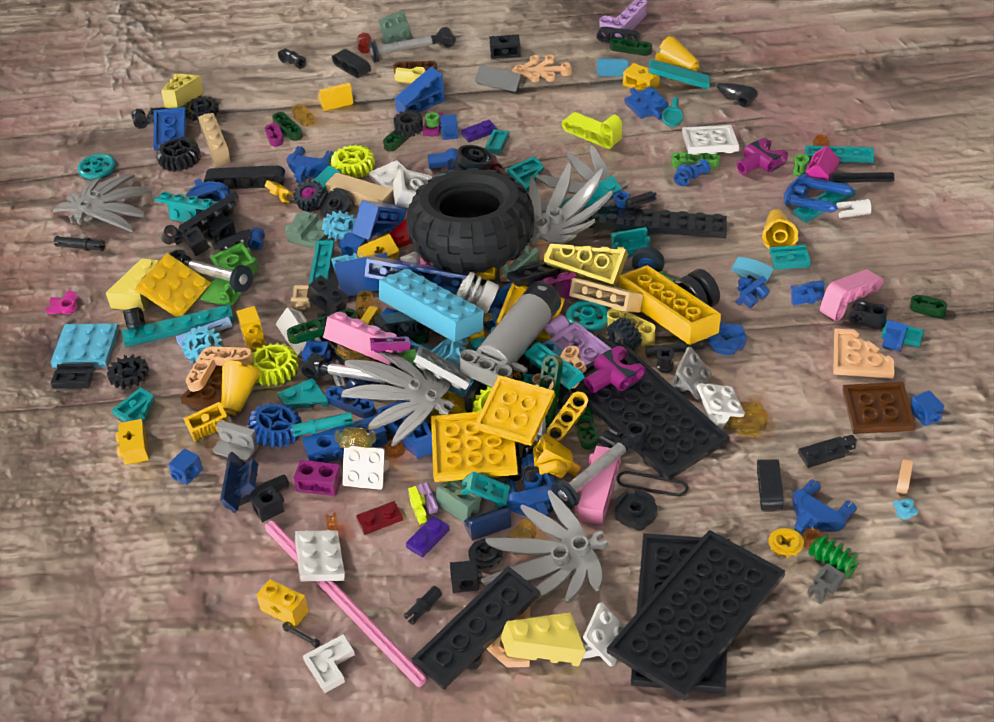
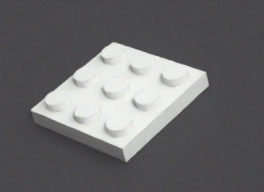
M731 125L682 127V135L688 154L699 155L700 153L716 154L717 152L733 153L734 151H739V144Z

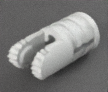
M869 199L839 202L836 204L838 209L850 208V210L840 212L838 214L839 218L871 214Z

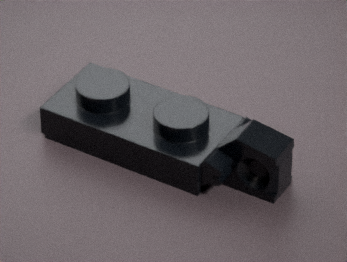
M854 435L844 436L843 438L835 437L799 448L798 454L807 468L845 457L849 450L856 449L857 440Z

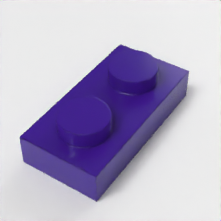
M486 120L462 129L461 135L470 143L491 135L494 129L497 130V127L490 120Z
M432 516L406 542V548L423 558L450 531L449 525Z

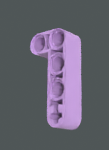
M634 0L617 18L602 16L599 19V28L612 27L633 30L647 15V0ZM615 34L616 38H622L620 34Z

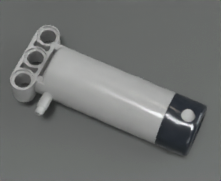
M545 282L532 283L476 351L469 349L461 352L460 372L491 387L494 386L499 375L512 379V369L524 374L527 373L528 369L517 362L559 310L561 298L558 292Z

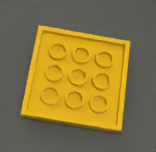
M481 412L431 416L434 482L463 480L473 471L487 477L518 475L515 441L476 430L474 425Z

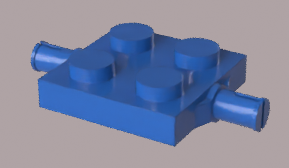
M652 86L640 92L635 87L630 89L632 95L624 98V101L640 119L652 115L658 120L662 119L660 111L668 107L667 100Z

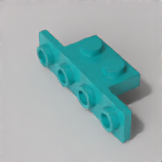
M162 192L154 198L155 202L168 204L170 220L186 222L199 214L200 210H205L217 203L211 199H198L196 196L187 197L183 194H170V192Z

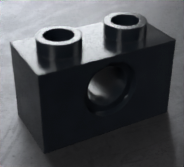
M519 34L489 36L491 59L521 57Z
M320 275L308 286L307 298L324 312H339L346 309L348 295Z

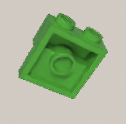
M242 242L210 256L214 266L233 271L235 267L244 265L248 266L253 274L258 272L257 267H259L257 259L253 257L249 247L245 248Z

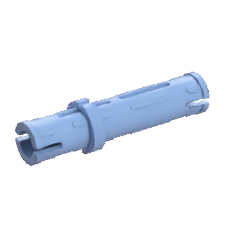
M227 316L202 326L201 329L204 330L206 326L210 329L220 325L214 328L217 333L231 328L232 324ZM191 331L176 336L180 347L183 346L182 340L186 339L185 334L191 335Z

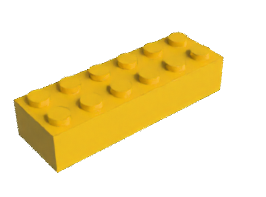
M648 265L619 275V288L643 294L640 311L687 344H694L719 333L721 313Z

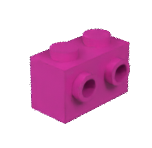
M827 145L814 153L805 173L810 178L829 181V174L834 173L838 169L837 166L840 159Z

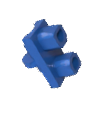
M762 276L753 283L752 278H740L738 280L739 286L737 287L740 297L735 302L738 305L744 303L747 307L752 308L758 301L754 294L761 300L766 298L770 292L765 285L767 279Z
M821 280L791 285V304H814L816 301L823 300L825 282Z

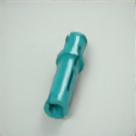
M350 411L316 420L311 418L307 422L292 424L294 437L308 433L313 435L317 431L354 423Z

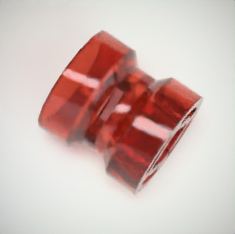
M361 33L357 36L358 50L364 54L370 52L369 40L372 42L371 36L368 33Z

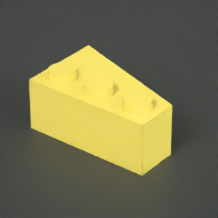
M175 73L174 78L170 79V83H167L162 89L165 108H180L183 105H187V102L192 101L191 99H197L198 96L203 94L201 76Z
M141 259L106 292L110 307L112 309L124 310L139 307L145 311L150 300L135 289L159 261Z
M571 612L507 621L501 635L506 654L509 657L530 660L542 658L549 659L551 663L564 661L571 662L573 666H579L585 653L584 645Z

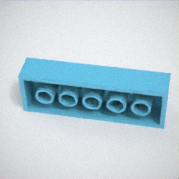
M403 269L401 272L379 279V300L451 341L457 342L483 331L484 310L454 295L449 290L441 288L436 283L430 282L423 276H419L409 269Z

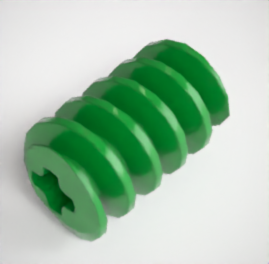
M825 534L822 538L815 539L809 548L808 555L814 556L817 561H822L824 565L828 563L844 573L846 579H849L857 568L859 554L856 552L850 556L852 550L850 548L843 552L844 544L840 543L836 547L837 540L834 538L828 542V534Z

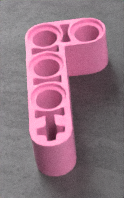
M866 269L833 281L826 289L820 312L835 321H839L843 317L848 303L877 292L883 284V278Z

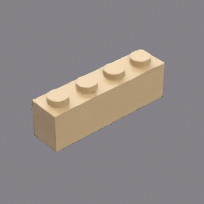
M214 113L199 116L201 131L215 167L231 163L226 142Z
M336 172L325 183L328 193L334 191V188L344 189L352 199L353 205L360 206L362 200L395 203L393 189Z
M582 278L572 279L569 294L572 297L627 312H640L643 299L642 293Z

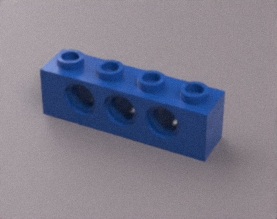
M375 415L353 422L354 424L336 427L303 437L302 441L308 461L329 463L344 458V447L346 445L377 448L388 444L386 430L384 426L368 430L369 423L378 416Z

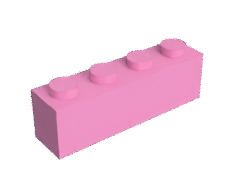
M336 312L328 316L323 338L388 365L392 364L391 361L382 355L371 351L370 338L397 337L396 334L384 332L377 326L367 325L360 319L350 318L343 312Z
M596 446L594 454H590L589 465L611 448ZM621 456L580 489L581 498L579 503L575 505V512H578V521L597 525L604 524L621 464Z

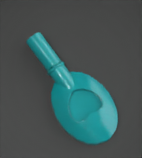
M678 97L673 98L671 107L666 108L662 114L664 124L670 127L678 126L683 120V113L678 108Z

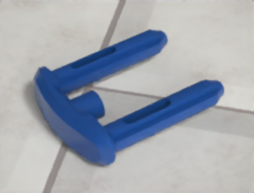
M802 174L787 187L783 201L787 207L795 205L832 213L837 211V205L832 202L806 197L808 188L843 195L851 194L853 188L846 184L810 178L808 174Z

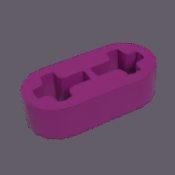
M271 123L265 126V133L269 144L273 147L281 146L284 141L278 124Z

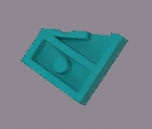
M535 156L507 168V174L514 177L515 182L521 183L527 192L530 186V177H533L534 181H536V175L544 171V165Z
M313 378L278 392L281 403L283 405L286 404L287 408L306 409L311 408L313 404H322L323 407L329 406L327 398Z
M140 387L112 409L113 415L123 422L142 419L144 423L155 402L154 395Z

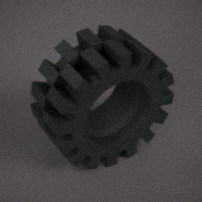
M404 110V112L400 111L399 114L397 113L394 116V128L399 136H415V134L418 135L423 131V119L420 112L418 113L416 110L414 112L413 110L407 112V110Z

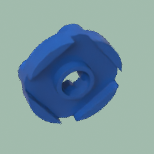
M720 322L719 333L709 337L707 340L709 347H713L714 352L722 355H732L739 349L740 351L743 350L746 345L744 327Z

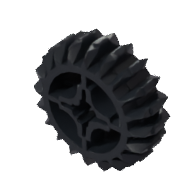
M176 137L175 139L164 141V144H160V147L157 148L156 158L158 164L164 170H173V172L179 170L181 172V170H187V168H192L193 165H196L197 161L200 160L201 152L194 139Z

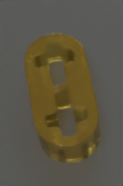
M295 105L291 108L292 117L301 125L310 126L314 123L313 113L305 106Z
M368 290L360 291L356 296V312L362 318L369 306H374L373 294Z
M529 519L521 520L507 538L534 539L537 535L536 526Z

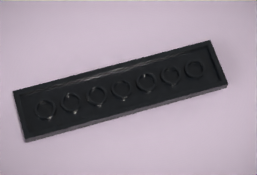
M609 206L601 207L585 220V223L595 218V223L588 227L595 229L627 231L646 227L647 233L726 238L727 216L722 214L708 215L702 212L695 214L685 211L670 212L669 210L655 211L649 208L642 210Z

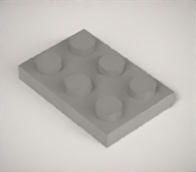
M419 346L413 361L417 367L434 372L433 375L441 380L445 378L457 389H467L470 377L463 375L460 372L459 366L423 346Z

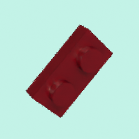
M392 501L356 515V520L363 534L366 535L403 521V517L396 502Z

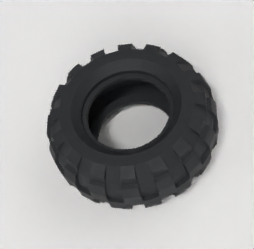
M478 168L461 171L454 170L446 172L445 175L429 179L428 184L421 185L416 190V194L412 197V202L409 204L406 216L409 239L425 262H432L433 267L441 270L450 269L454 273L486 272L487 269L493 267L496 269L503 267L509 260H516L530 242L535 223L532 200L521 183L515 182V178L508 174H499L498 171L490 169L478 170Z

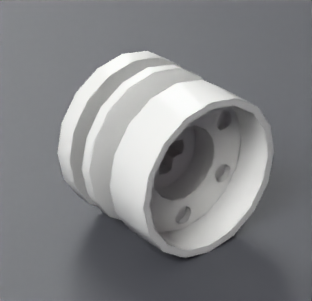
M470 272L462 281L456 296L484 310V319L495 298L499 285L487 280L482 287L480 286L481 276H478L474 283L472 280L475 274Z

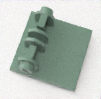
M404 10L378 20L383 34V38H381L382 44L400 42L404 38L407 40L413 38Z

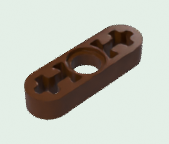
M435 61L396 62L393 65L394 74L397 68L413 69L415 67H423L427 71L432 66L438 71Z

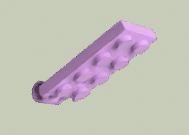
M561 314L549 321L545 326L546 332L552 336L548 341H554L562 350L568 346L579 345L576 346L580 350L579 360L583 361L585 365L611 349L577 322L569 326L568 320Z

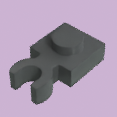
M826 563L813 579L816 585L808 589V597L811 598L813 594L818 593L820 595L817 597V602L819 604L823 603L826 592L833 595L845 581L846 575Z

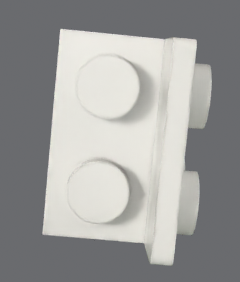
M698 383L697 389L709 419L722 429L730 416L743 417L745 415L732 387Z
M346 445L344 447L343 486L382 489L384 485V472L389 469V460H385V449Z
M598 603L583 636L582 643L585 648L583 659L600 656L609 666H614L617 659L607 654V647L625 626L604 603Z

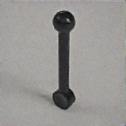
M290 622L283 623L282 627L285 632H293L309 641L313 647L320 645L319 639H313L291 626Z

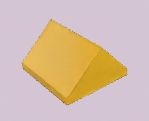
M346 83L319 90L318 100L323 111L354 104L351 84Z

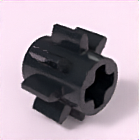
M611 428L609 431L605 430L600 435L599 443L603 445L602 447L612 448L622 440V432Z

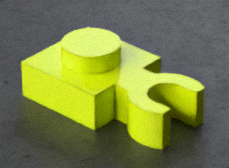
M416 486L408 488L410 503L418 523L421 525L427 522L426 512L423 507L426 505L423 493H418Z

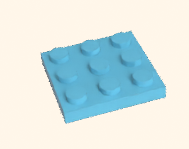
M118 323L64 324L50 362L52 368H57V364L94 363L95 367H107L119 332Z

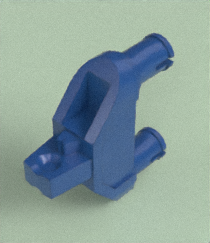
M297 146L293 154H290L286 159L289 168L295 174L296 183H303L306 178H316L328 166H331V156L334 155V152L330 151L329 153V150L326 151L323 158L303 156L306 152L303 147L299 149V146Z
M201 179L194 180L196 185L185 196H196L198 199L218 201L230 195V190L223 183L211 181L203 183Z
M548 473L542 474L546 485L521 492L517 491L515 482L509 480L511 487L509 488L507 507L514 513L526 516L521 509L523 504L549 517L548 513L552 512L553 507L548 490L552 491V484L557 481L556 476L553 474L549 476Z
M811 479L802 489H797L792 494L793 506L798 520L795 523L794 530L801 536L809 529L815 532L839 531L846 526L847 519L856 512V505L847 500L838 510L830 508L813 497L821 489V485L818 481L815 482L814 479Z

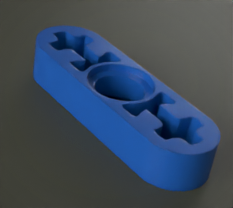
M332 386L326 390L325 395L328 404L346 412L351 411V414L363 419L374 416L375 406L372 400L341 397L345 389L338 386ZM349 400L355 401L353 404H346Z

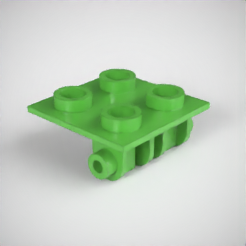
M216 277L200 300L220 305L230 304V307H232L242 292L233 290L230 286V281H223V279Z

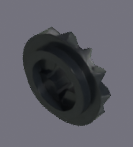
M481 539L470 546L468 556L469 560H476V565L481 566L482 569L485 566L492 568L494 564H499L500 559L503 557V551L489 546L486 539ZM489 552V557H482V553L487 554Z

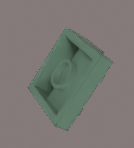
M307 211L296 214L293 223L287 224L285 227L288 242L314 249L316 241H325L328 234H324V230H322L323 221L318 220V214Z

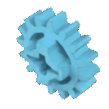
M333 211L332 215L327 214L326 218L323 219L322 230H324V234H328L329 239L333 237L334 241L338 239L341 241L347 233L353 232L357 218L354 219L353 214L349 216L348 212L343 214L339 211L336 214Z
M198 326V331L191 329V335L185 334L186 339L182 340V351L185 358H189L190 363L197 361L204 349L213 347L212 341L215 342L214 347H222L223 341L220 334L216 333L214 328L209 331L208 326L204 330Z

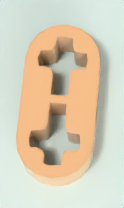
M902 459L897 493L907 494L913 460Z

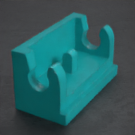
M643 227L612 233V249L624 247L628 252L627 257H632L637 249L650 247V236L647 237V228Z
M475 471L462 480V485L466 486L461 491L462 494L467 495L471 492L496 502L494 504L496 508L507 505L510 486Z

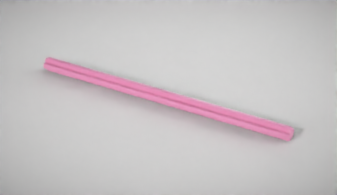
M275 521L266 523V531L298 563L295 542ZM315 581L417 687H421L427 682L426 675L334 581Z

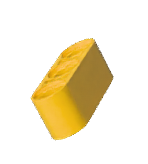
M575 392L570 396L547 429L546 434L550 436L552 431L560 433L561 436L554 439L560 444L587 408L588 398L583 392ZM580 399L584 404L577 407L573 404V401ZM564 415H569L572 418V421L566 423L562 420L561 417Z

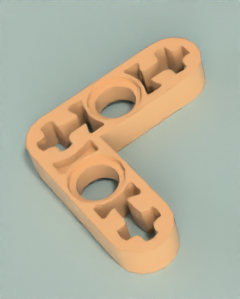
M208 347L204 349L186 378L189 390L193 392L201 390L207 383L216 365L222 366L225 360L242 362V365L246 366L251 364L254 360L251 350L239 347Z

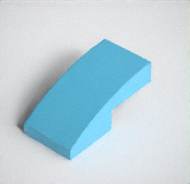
M738 257L731 268L733 272L747 278L750 275L757 280L762 276L768 280L774 269L769 265L746 257Z

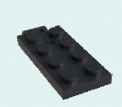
M233 192L179 225L178 229L174 225H167L161 236L162 241L168 245L173 243L179 245L183 241L186 242L182 234L195 226H198L201 233H203L207 229L209 222L223 214L229 217L237 206L238 194Z

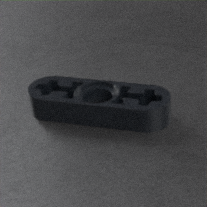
M601 27L596 35L597 39L604 43H610L612 38H616L615 34L617 33L623 39L626 37L633 40L631 36H634V39L639 41L641 38L640 33L636 30Z

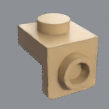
M294 285L293 298H291L293 308L305 310L312 307V302L307 298L308 286Z

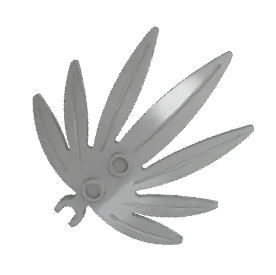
M590 145L593 167L596 173L603 168L604 173L601 179L603 181L611 177L595 147ZM569 152L567 153V158L572 167L588 182L595 173L577 157ZM536 175L537 180L553 189L556 188L560 179L553 176ZM570 180L567 193L576 194L585 184ZM627 183L620 185L622 191L628 189ZM614 196L609 198L602 207L614 206L616 204ZM549 201L541 202L542 213H546ZM584 220L583 222H581V223L575 225V226L584 224V223H585V220ZM594 228L593 235L599 234L603 229Z
M568 163L552 194L544 216H542V204L534 178L530 177L529 196L534 206L535 217L534 232L530 239L531 246L535 245L540 238L551 244L569 242L577 237L578 232L585 230L595 223L594 218L587 223L575 226L597 212L613 194L612 190L609 191L596 203L577 214L596 191L604 173L603 168L561 208L571 179L572 168L571 164Z
M134 174L116 176L98 185L99 182L103 181L101 177L86 184L81 197H78L76 192H71L66 196L68 202L57 205L53 209V213L58 211H74L69 216L71 223L77 220V223L80 225L83 221H89L95 217L133 233L132 226L116 214L145 218L144 212L131 205L110 202L152 194L151 189L145 187H124L114 190L123 183L135 178Z
M390 352L378 353L401 370L373 361L347 360L345 362L346 366L394 386L379 384L357 386L344 390L341 397L410 401L386 409L369 423L368 430L409 415L397 430L391 446H395L412 433L434 409H437L440 415H448L449 410L452 411L454 407L451 401L441 399L451 386L450 381L444 378L443 380L439 379L437 382V377L433 375L434 372L428 369L423 370L425 379L414 365L398 355Z
M548 490L552 507L565 528L548 516L522 504L521 509L535 526L546 534L562 540L561 542L527 538H486V542L489 546L514 554H550L510 567L528 582L555 573L536 586L541 593L537 600L556 590L576 571L565 598L566 603H569L581 591L586 580L587 571L592 588L595 591L601 589L603 572L593 550L605 549L609 544L607 539L602 542L598 541L604 537L602 531H597L592 538L587 539L582 526L574 514L551 490ZM502 571L482 578V583L489 585Z

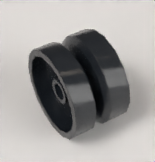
M463 145L458 149L453 171L474 168L488 170L493 164V154L477 145Z
M696 269L687 276L675 281V284L711 308L720 301V291L715 279L703 269Z

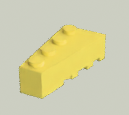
M550 244L544 262L547 265L569 271L570 273H576V275L616 287L628 252L626 249Z

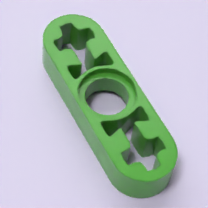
M676 152L671 155V165L678 168L680 165L697 164L701 159H705L709 163L710 168H716L720 164V155L717 153L693 155L688 154V152Z

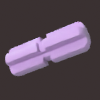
M427 482L420 484L419 491L423 493L427 512L429 514L437 513L439 510L438 504L433 496L430 484Z

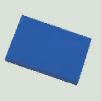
M185 107L154 110V151H157V148L160 147V144H164V141H169L176 137L186 138Z
M387 252L372 255L376 257L388 258ZM369 256L334 264L339 288L348 295V298L379 291V279L364 277L366 260Z

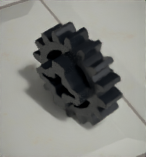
M204 96L201 99L197 97V100L191 99L192 102H187V105H185L186 116L188 119L192 118V121L198 120L199 122V116L214 113V116H216V113L219 112L218 102L211 97L206 98Z
M134 354L127 358L124 355V359L117 358V362H111L112 367H107L108 372L106 373L110 384L114 385L115 388L121 386L122 390H124L126 386H129L132 389V385L139 386L140 381L145 382L144 377L149 376V367L146 360L141 359V356L135 358Z

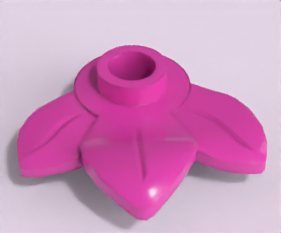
M68 290L64 298L51 297V306L46 308L45 311L49 314H72L78 308L76 302L78 296L74 291Z

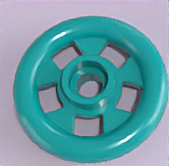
M94 154L84 158L79 163L77 170L79 175L85 179L95 180L101 177L104 178L114 171L116 161L108 154Z
M582 300L569 307L566 319L569 325H572L576 322L574 319L579 318L578 324L589 332H595L607 325V312L609 309L605 305Z

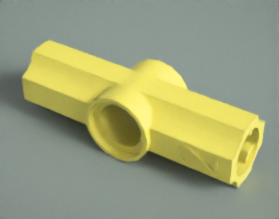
M415 67L413 69L397 68L395 71V81L412 83L425 72V69L423 67Z

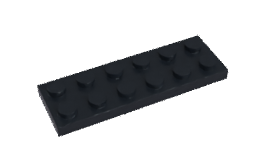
M507 566L411 658L413 663L445 690L502 634L507 621L516 620L541 596L540 591Z

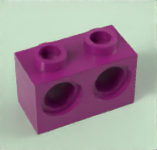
M300 460L293 477L296 492L336 496L342 480L340 464Z

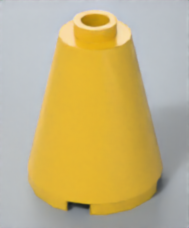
M668 36L659 47L661 48L660 53H656V61L695 72L699 69V60L674 36Z
M774 209L769 213L762 232L764 245L770 249V247L794 246L798 241V229L784 211Z
M224 361L222 365L221 405L227 415L235 416L236 413L241 412L260 376L261 369L249 364L248 366L242 365V362Z

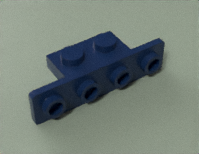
M234 452L228 454L220 501L225 508L230 509L233 513L238 511L240 499L246 494H251L256 488L259 464L254 459L246 464Z

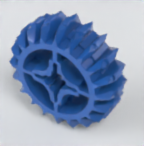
M271 402L269 405L262 404L261 407H256L252 411L248 420L249 428L254 429L256 432L257 444L263 443L264 447L268 445L273 449L274 446H278L281 449L283 445L288 447L290 443L294 444L300 437V435L294 437L292 424L302 423L301 417L298 415V411H294L293 407L287 408L286 404L279 405V403L272 404Z

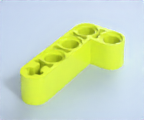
M573 112L562 121V127L566 132L606 149H611L622 139V121L617 115H611L601 123Z

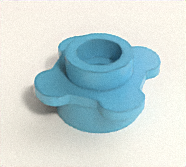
M911 498L901 501L895 500L893 502L897 516L902 519H909L918 514V509L914 507V500Z

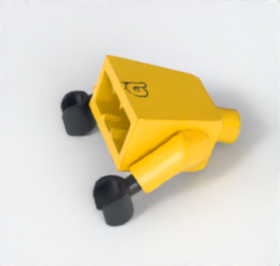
M545 433L535 446L525 445L522 451L523 458L527 454H533L534 465L536 466L535 468L532 465H527L524 468L525 481H534L535 474L540 473V475L550 473L563 478L568 472L576 476L581 467L573 462L571 450Z

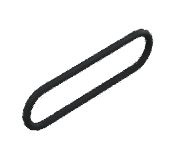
M623 471L619 473L617 476L618 484L627 488L644 490L671 496H683L688 491L687 484L684 481L677 479H671L669 481L683 484L685 490L682 493H672L667 491L628 485L620 482V477L624 474H631L666 481L663 477L648 475L632 471Z

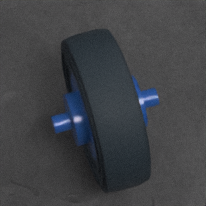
M641 247L635 251L632 257V267L634 270L646 265L657 272H662L665 259L661 252L655 248Z

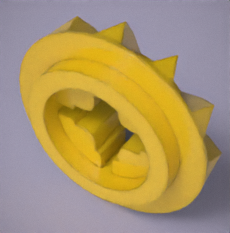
M779 528L770 534L768 545L771 552H776L777 556L785 555L788 558L790 555L796 557L798 552H802L804 540L793 529ZM782 541H784L785 543L790 542V546H787L786 544L782 545Z

